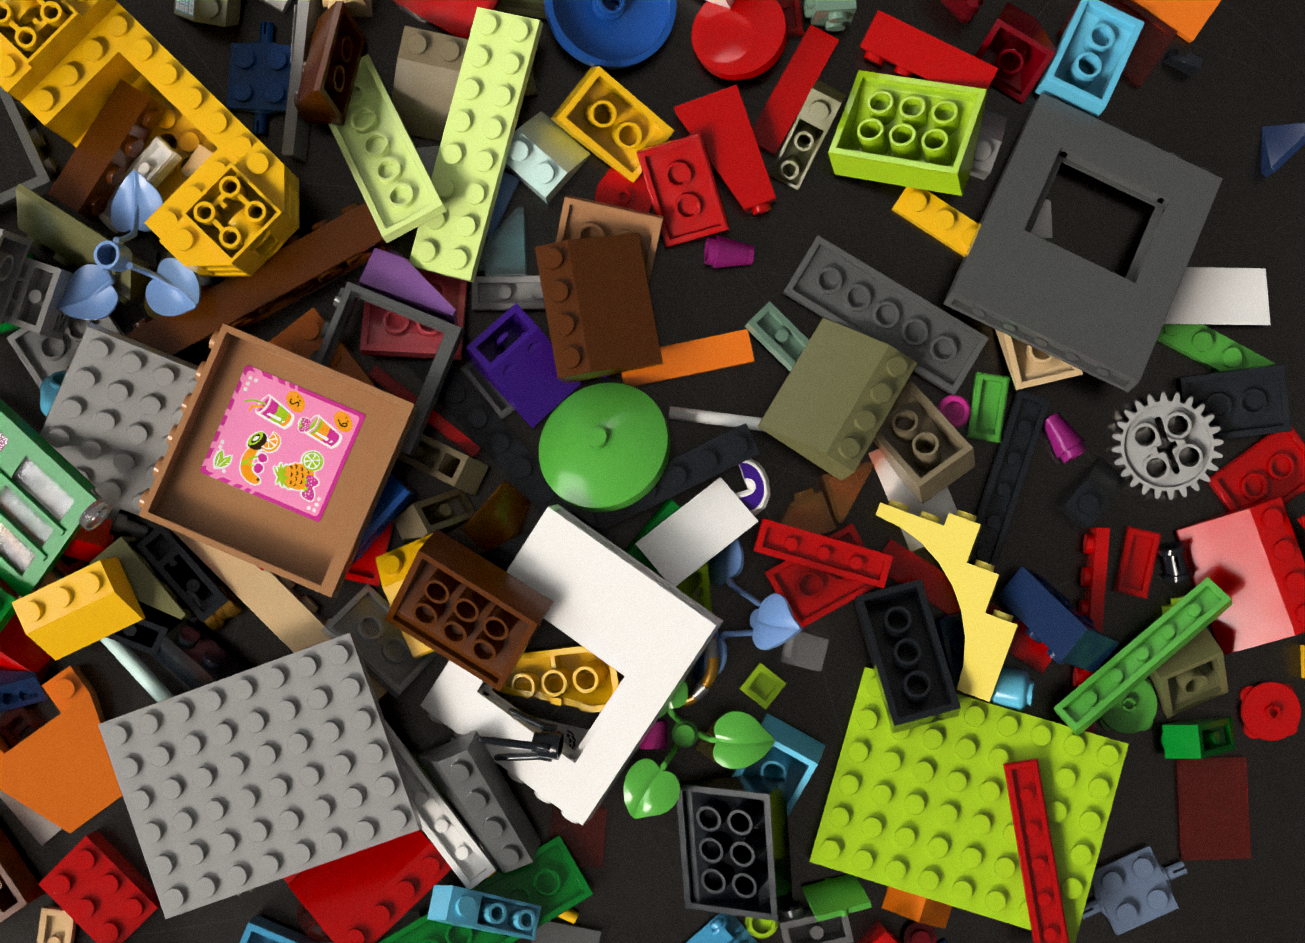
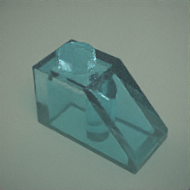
M517 207L485 240L484 250L479 262V270H485V276H527L526 212L524 207Z

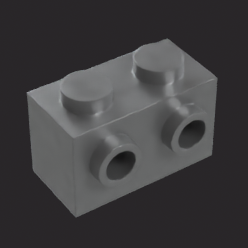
M803 906L790 907L779 920L784 943L854 942L848 916H838L817 922L811 909L804 910Z

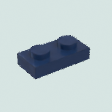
M961 612L951 613L934 619L954 685L959 683L964 663L965 634Z

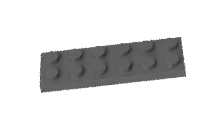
M817 235L783 292L786 296L823 318L891 345L917 362L913 370L914 373L951 395L956 394L989 339L987 336Z

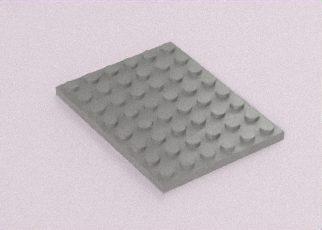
M354 632L341 635L98 724L165 919L423 828Z

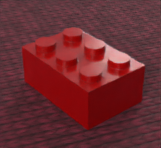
M98 830L86 835L38 884L96 943H126L161 907L155 887Z

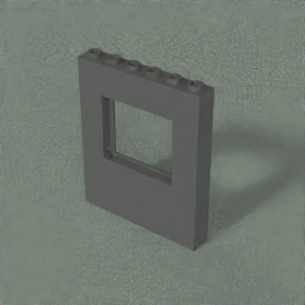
M1041 92L1027 116L943 304L1117 388L1129 392L1141 380L1223 178L1214 175L1207 168L1198 167L1183 160L1178 154L1168 153L1154 146L1146 139L1130 135L1117 125L1107 124L1093 117L1085 110H1078L1069 106L1056 96L1046 95ZM1061 152L1067 153L1065 158L1060 156ZM1061 163L1069 165L1155 206L1125 278L1031 233ZM1159 198L1164 199L1162 204L1157 202Z

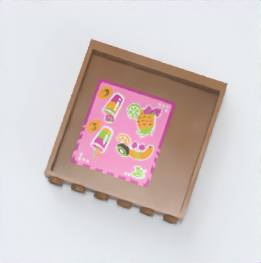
M223 323L221 329H216L210 339L209 348L211 352L207 361H202L196 371L195 380H197V384L193 393H188L183 400L181 406L183 415L179 425L175 424L169 432L167 443L170 445L165 456H161L155 464L153 475L156 477L151 488H147L140 498L139 507L142 509L139 516L328 597L337 598L419 407L409 401Z

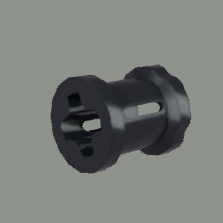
M1186 541L1170 542L1157 548L1158 554L1163 557L1166 569L1164 579L1166 582H1181L1195 576L1194 569L1189 566L1186 554L1188 544Z

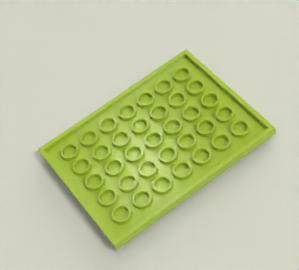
M865 667L809 862L1031 930L1003 764L1038 759L1069 942L1075 943L1129 744L1086 731L1077 736L1069 726L957 694L961 707L958 716L892 733L874 669Z

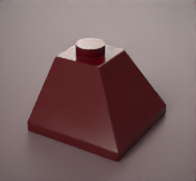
M1007 2L975 54V57L999 68L991 85L1024 103L1057 49L1036 18Z

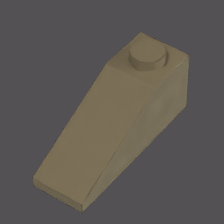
M424 434L414 456L400 451L397 459L474 496L489 468V465Z

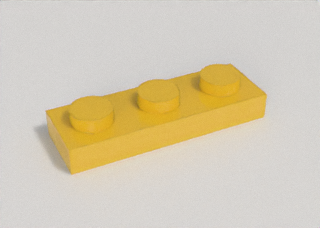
M906 187L891 209L963 257L979 225L940 198L923 189Z

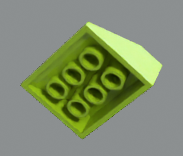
M859 70L828 151L835 175L962 196L973 165L987 98V89Z

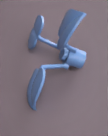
M133 170L124 179L116 192L111 206L110 216L114 228L120 232L130 233L120 238L114 237L113 242L108 240L102 241L96 246L94 260L97 265H83L73 273L64 296L57 307L60 312L81 320H99L109 316L119 303V294L112 286L116 282L112 271L123 272L127 269H132L153 278L146 287V300L150 308L160 315L168 317L178 316L196 309L200 304L201 286L198 276L194 271L185 267L176 258H165L160 262L155 273L133 263L131 250L123 245V243L137 237L138 230L143 232L152 231L144 222L164 203L160 192L140 172Z
M739 537L708 561L709 576L713 584L721 586L726 582L731 589L759 607L750 616L752 630L723 631L720 634L717 630L714 634L720 656L717 676L726 664L727 646L724 642L726 638L752 636L757 648L770 650L782 645L802 631V627L794 617L789 602L783 595L774 593L761 602L734 582L733 578L741 573L744 565V550ZM705 649L698 658L693 673L696 683L702 680L706 670L707 659Z

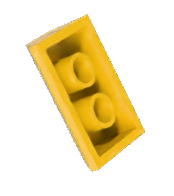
M117 556L99 560L12 602L26 635L55 661L145 619L144 613Z

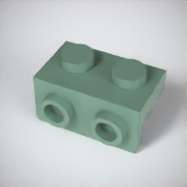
M804 0L805 18H810L811 25L826 27L827 31H841L846 26L851 25L857 9L856 0Z

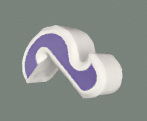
M749 459L738 464L747 490L735 494L755 516L766 507L771 494L769 479L764 468L757 461Z

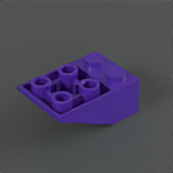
M517 303L466 347L464 356L532 428L581 385L580 381L565 384L558 379L552 344Z

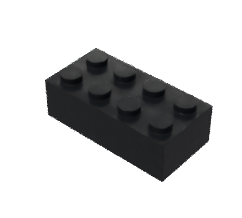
M918 579L856 596L855 608L892 733L958 716L961 709L922 580Z

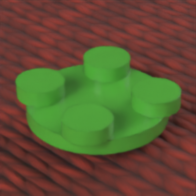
M1148 678L1143 680L1098 719L1100 726L1106 730H1115L1126 734L1150 729L1157 712V697L1151 680Z

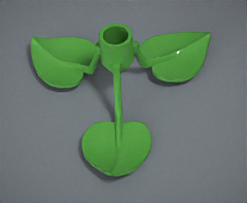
M684 679L660 715L662 717L668 712L669 716L676 722L672 729L674 746L660 767L652 759L643 758L631 766L625 777L624 801L630 815L635 819L661 815L668 812L677 803L680 796L679 780L675 774L665 770L680 747H690L696 743L698 738L710 743H716L713 749L715 761L729 769H741L763 758L774 744V737L753 716L741 711L727 712L717 720L714 726L716 737L700 731V727L695 720L691 718L682 719L673 710V708L683 706L688 700V686Z

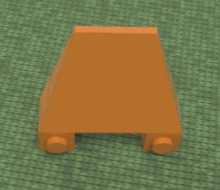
M77 665L68 666L41 685L61 712L58 716L11 749L0 735V790L70 834L123 796L98 724L105 722L97 692Z

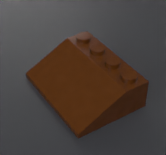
M639 233L571 239L535 247L556 372L559 380L568 384L663 364Z
M436 529L419 549L384 620L496 690L501 691L554 601Z

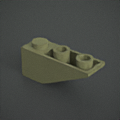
M817 79L769 176L796 190L799 189L847 95L846 93Z

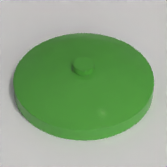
M621 383L591 385L567 397L548 418L539 442L541 471L552 490L569 505L589 512L616 511L642 499L655 487L662 477L670 457V429L658 405L641 390Z

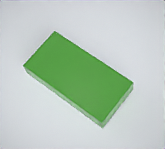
M981 372L975 373L970 405L971 414L968 420L966 438L1000 443L1010 377Z

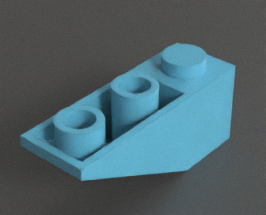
M434 885L427 919L459 927L535 940L541 906L453 885Z

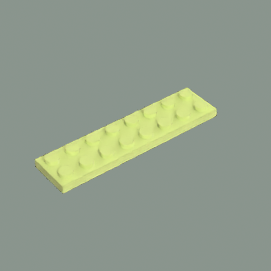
M477 7L431 177L447 211L418 226L409 262L416 269L473 283L475 281L543 23L538 19Z

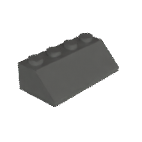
M477 731L420 754L418 760L430 780L497 867V872L504 874L534 861L541 840L484 743L478 742L477 738L480 735Z

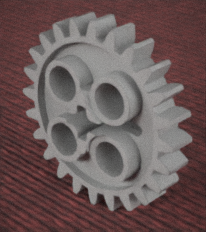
M1163 390L1160 400L1156 401L1154 396L1149 393L1147 398L1148 404L1144 405L1140 400H1135L1137 411L1134 412L1126 408L1124 413L1129 420L1117 421V425L1123 429V432L1113 433L1112 437L1121 441V444L1112 446V451L1121 453L1122 456L1118 457L1114 463L1115 465L1125 464L1126 467L1121 472V477L1131 474L1133 478L1130 486L1134 487L1139 482L1142 483L1143 495L1152 488L1155 489V499L1160 497L1162 491H1167L1169 499L1173 500L1174 490H1179L1184 497H1187L1188 486L1199 491L1200 486L1197 480L1211 481L1210 476L1206 472L1207 469L1218 470V465L1212 461V458H1222L1223 453L1214 449V446H1219L1224 442L1222 438L1213 437V434L1220 431L1221 427L1220 425L1210 426L1209 423L1215 417L1214 413L1203 415L1204 403L1193 407L1192 395L1185 402L1180 401L1179 391H1176L1173 399H1168L1165 390ZM1179 415L1186 418L1188 426L1184 431L1174 432L1170 429L1168 421L1173 416ZM1156 417L1162 419L1168 440L1170 442L1176 441V444L1173 445V455L1180 469L1178 473H1175L1172 469L1167 450L1165 448L1159 449L1158 447L1162 445V436L1155 422ZM1146 426L1153 429L1155 432L1153 441L1149 443L1140 442L1136 437V431L1139 428ZM1192 447L1198 451L1199 458L1193 463H1185L1181 460L1179 454L1182 449ZM1151 459H1162L1167 466L1165 471L1161 474L1150 472L1147 468V463Z

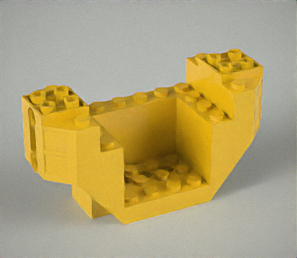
M0 0V86L8 94L20 101L44 126L76 148L121 79L166 108L160 124L150 134L142 152L158 135L165 141L176 139L177 146L175 151L182 159L156 188L163 197L164 203L144 223L160 238L159 242L181 264L202 277L252 276L299 228V179L116 0ZM200 144L213 154L190 177H187L180 170Z

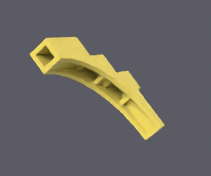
M890 500L888 505L880 503L876 516L902 528L921 542L939 562L951 582L961 609L965 634L964 663L957 690L990 702L1018 625L1011 623L1014 617L1012 615L995 609L992 615L986 613L1000 575L994 573V565L976 559L974 565L969 564L982 528L981 524L976 523L977 516L958 510L956 515L948 513L945 524L941 525L939 524L941 518L922 511L919 517L907 512L909 506L894 500Z

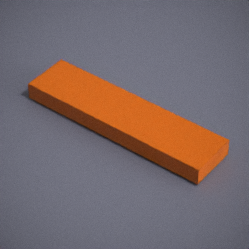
M747 329L663 346L661 347L663 364L622 372L621 374L624 384L638 387L748 364L755 360L749 332Z

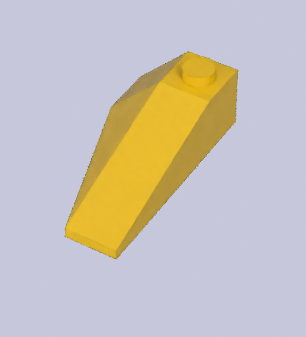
M577 642L526 650L502 690L498 692L528 699L536 698L549 701L550 704L579 708L580 711L594 713L603 710L624 678V675Z

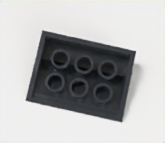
M750 775L679 781L680 796L677 801L685 908L779 921L793 904L785 779Z

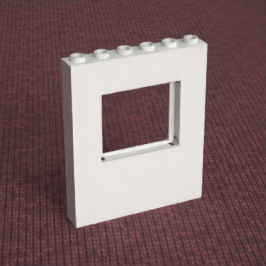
M556 504L547 507L506 572L554 601L544 619L624 675V678L577 749L573 750L564 743L559 760L553 759L552 762L542 760L496 761L494 759L495 754L534 752H531V749L484 744L495 763L508 770L507 774L510 778L518 783L527 784L535 790L534 794L541 801L554 804L562 810L561 813L567 820L575 824L580 823L583 826L593 817L723 620L563 507ZM450 660L420 705L427 711V715L431 720L451 728L457 739L477 731L480 736L532 742L534 733L542 731V729L509 714V708L518 709L492 691V686L487 683L483 685L484 681ZM573 755L576 759H571L570 756Z

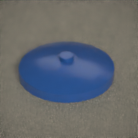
M544 0L548 25L564 50L589 66H600L602 69L609 70L629 68L653 55L669 36L674 24L677 0Z

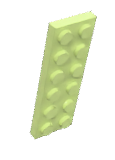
M368 54L361 57L344 125L329 124L383 239L386 243H389L447 210L372 59Z

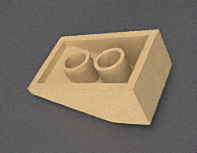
M995 329L1016 390L1083 375L1082 370Z

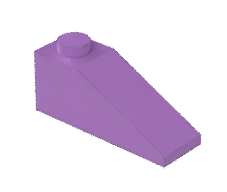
M374 248L359 280L360 287L458 325L456 310L402 254L392 249L383 251Z

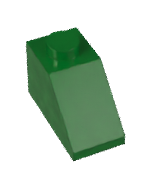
M1232 716L1182 720L1162 725L1161 742L1165 750V759H1203L1236 750Z

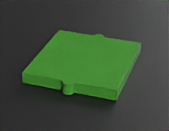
M846 874L835 878H825L824 881L801 886L802 892L817 922L838 916L846 917L849 913L872 908L871 901L854 875Z

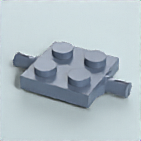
M1146 845L1095 868L1091 882L1094 887L1095 899L1086 903L1082 919L1084 920L1087 917L1102 912L1108 918L1114 933L1120 935L1178 909L1179 907L1171 892L1170 880L1187 874L1184 863L1180 860L1163 868L1157 862L1151 847Z

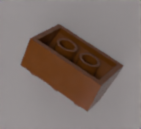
M336 1L318 18L315 31L310 36V50L307 60L304 61L302 66L303 76L301 84L294 96L295 107L307 123L344 125L366 37L343 1Z

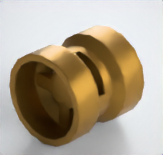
M223 585L220 588L229 601L204 621L215 632L224 626V621L227 618L235 617L242 612L240 603Z

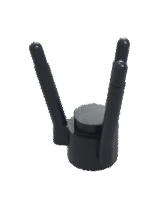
M509 708L508 713L542 729L541 732L534 733L532 742L485 736L477 738L479 743L531 749V752H534L495 754L494 759L496 761L542 760L552 762L553 759H560L564 744V734L556 732L557 725L545 723L514 708Z

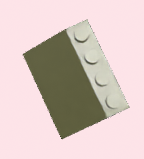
M19 183L16 187L18 229L28 234L27 239L33 240L31 245L42 251L45 246L56 252L53 258L68 268H71L73 264L79 268L87 264L97 265L94 260L96 246L102 241L108 240L113 242V240ZM132 253L133 263L156 273L154 266ZM127 269L123 272L112 271L116 278V282L112 286L119 294V301L126 304L128 300L139 304L145 295L148 283L153 278L132 269Z
M822 318L757 427L840 481H843L857 469L916 367L917 362L887 343Z

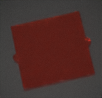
M552 804L549 841L560 835L577 866L602 868L607 809L598 808L593 817L582 826L580 823L575 824L567 820L562 815V810Z

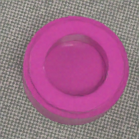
M949 395L943 398L937 405V409L955 428L963 426L970 418V405L965 398L959 395Z

